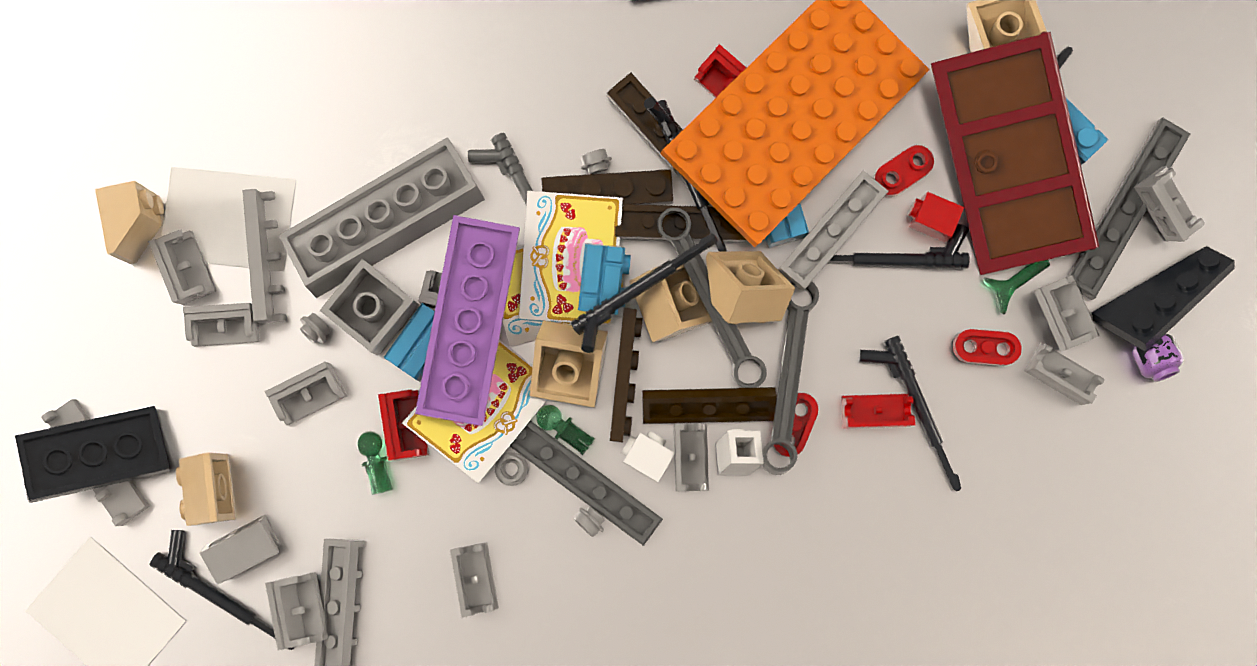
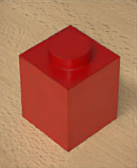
M927 192L921 199L916 198L908 213V216L913 218L909 227L945 243L953 236L964 207L931 192Z

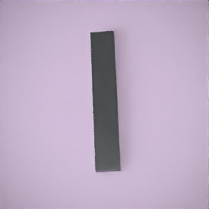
M1163 117L1156 123L1095 228L1099 247L1092 251H1082L1067 276H1074L1081 294L1090 300L1095 299L1147 210L1134 187L1161 167L1167 166L1168 169H1171L1191 134Z
M531 420L510 444L512 449L641 545H645L662 522L663 518Z

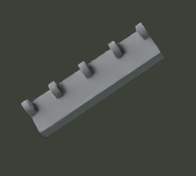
M863 170L778 270L786 279H789L804 291L888 193V190Z
M257 189L242 190L253 321L260 324L286 321V314L274 315L272 294L284 292L283 285H271L269 267L270 261L281 260V256L278 252L268 253L266 232L267 229L278 228L277 220L266 221L264 201L274 200L275 192H259Z
M70 399L58 409L50 410L41 416L43 422L48 423L50 428L90 419L77 399ZM132 480L93 489L96 494L94 497L103 504L112 517L111 522L115 527L123 526L150 507Z
M324 539L320 597L328 639L316 642L315 666H350L351 646H357L358 639L352 638L354 612L360 611V604H355L356 578H362V571L357 570L358 549L364 547V540Z

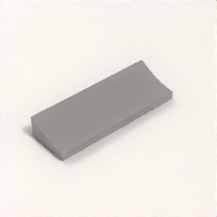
M447 137L278 236L304 286L315 298H318L340 285L361 259L373 266L453 219V215L458 216L485 199Z

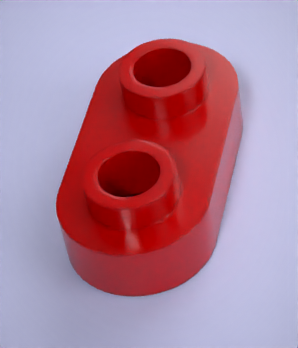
M914 145L882 165L874 174L873 179L888 190L884 197H895L927 176L934 166L933 154L925 146ZM914 156H919L922 158V166H917L914 164ZM893 174L897 182L895 184L888 183L886 175Z
M968 329L959 333L953 341L955 356L965 363L1006 366L1017 361L1022 351L1019 339L1009 332ZM966 341L973 343L974 350L972 353L964 349ZM999 344L1005 345L1007 349L1004 356L997 352Z
M798 393L796 405L803 404L806 408L804 416H798L796 413L794 416L792 437L797 455L803 451L819 411L816 400L807 393ZM779 445L773 446L779 455L790 457L784 447Z

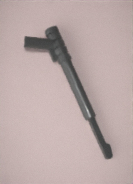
M499 133L491 138L495 149L468 150L469 163L496 162L502 175L508 174L509 177H512L527 206V191L533 190L523 173L524 169L519 164L513 148H510L509 140H506L507 136L505 133Z

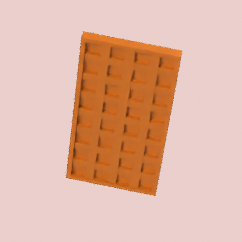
M815 0L690 122L660 154L755 248L930 69L861 0Z

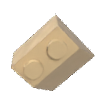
M976 0L966 5L971 52L1036 36L1043 31L1047 32L1036 0Z
M135 180L96 188L95 193L106 253L128 264L137 263L149 245L148 241L154 238L162 226L161 215L164 214V206L161 197Z
M761 251L707 253L706 263L711 303L725 321L731 324L782 321L795 287Z
M684 265L677 268L675 273L635 298L652 342L671 338L712 323ZM657 267L630 280V285L639 280L640 278H642L643 276L647 275Z
M543 320L535 341L530 396L595 408L608 331L598 330L594 352L585 353L581 350L583 334L578 335L572 325Z
M209 452L180 458V467L176 468V480L178 485L182 486L183 500L180 501L179 509L181 518L186 521V526L236 520L228 454Z

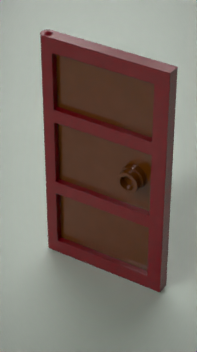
M1043 31L1036 36L931 63L979 274L984 275L1086 250L1092 251L1098 248L1099 242L1051 32Z

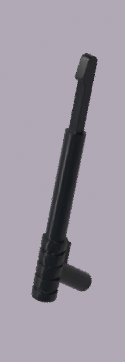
M649 97L645 100L644 107L658 122L668 145L680 133L678 132L679 129L674 124L675 120L671 115L672 113L666 100L657 102L655 98ZM685 179L698 210H701L710 233L715 234L718 238L716 243L718 251L726 252L727 249L709 211V202Z
M957 224L953 236L949 239L946 247H930L929 252H925V254L853 253V255H834L828 263H853V266H920L949 269L951 267L952 269H959L961 267V269H967L970 262L969 253L962 252L960 254L958 250L969 228L963 224Z
M710 234L700 239L697 245L672 261L668 260L613 297L606 298L601 304H597L593 309H589L585 312L586 314L583 313L578 319L572 320L571 325L578 335L583 334L581 350L585 353L594 352L598 327L611 319V315L616 313L617 309L675 273L677 268L716 244L718 238L715 234Z
M899 335L884 341L885 346L888 347L887 351L860 349L859 362L888 364L893 377H899L900 381H903L908 395L914 399V409L930 446L935 447L953 490L960 491L959 476L953 473L941 445L943 443L942 437L915 378L916 373L911 368L912 364L907 359L909 357L904 352L905 348L900 343Z
M171 529L168 557L161 552H157L151 559L149 566L162 574L164 573L166 577L172 578L174 582L180 583L182 587L194 591L246 625L252 624L275 639L274 629L257 619L255 613L195 576L192 572L194 567L181 559L185 531Z

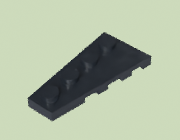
M1205 246L1093 311V321L1147 352L1235 269V260Z

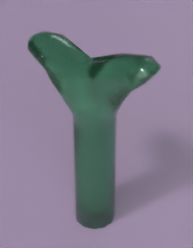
M1043 260L1031 263L1008 280L983 278L985 285L995 291L1000 313L1006 314L1008 303L1014 291L1050 267V262Z

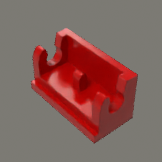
M719 44L698 68L699 72L694 76V80L716 98L747 67Z
M412 389L378 394L388 461L429 455L428 444L402 424L417 406L419 390L412 391Z
M908 394L841 396L843 429L915 426V416L911 414V404H913L914 399L912 396H908Z

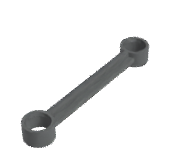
M680 208L665 210L657 221V230L660 236L672 242L678 256L695 246L689 234L691 229L689 215ZM667 214H679L686 221V229L680 237H670L663 232L662 222ZM699 254L683 265L734 363L732 366L734 381L744 388H757L766 379V366L760 358L751 355L737 325L725 321L712 305L707 267ZM744 360H753L761 368L760 378L755 383L747 384L739 380L738 368Z
M811 282L806 287L812 296V303L810 305L801 307L790 300L787 307L789 316L771 441L762 450L764 462L762 466L773 475L785 474L797 461V451L791 443L808 315L819 299V290L814 282ZM779 445L788 451L790 455L789 465L783 468H776L769 463L767 454L771 446Z

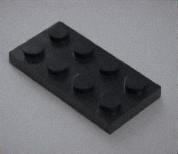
M155 406L14 435L29 504L170 472Z

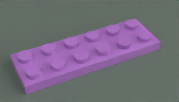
M453 215L415 414L483 426L520 227Z

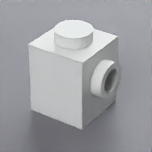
M731 429L716 442L719 475H751L764 464L760 431Z
M651 431L648 432L647 436L640 433L637 439L631 436L621 452L626 456L625 464L656 482H659L675 453L664 447L665 439Z

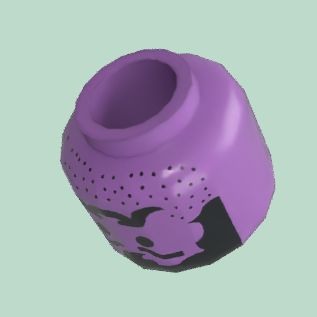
M1165 334L1147 352L1137 346L1132 351L1141 375L1145 378H1153L1154 382L1162 381L1180 372L1178 367L1182 365L1184 360L1174 337L1170 334Z

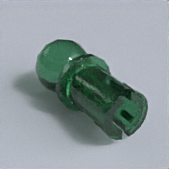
M548 404L542 406L536 414L538 425L547 431H557L555 439L561 438L583 456L595 438L572 423L573 418L569 417L565 422L562 419L561 411L556 406Z
M366 431L358 437L357 449L367 459L366 462L361 463V466L365 467L368 475L371 494L376 495L393 490L385 463L388 459L387 457L380 458L379 455L383 446V440L376 432Z

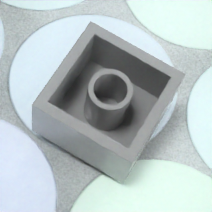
M361 259L319 311L367 350L378 356L418 308L419 304L365 260Z

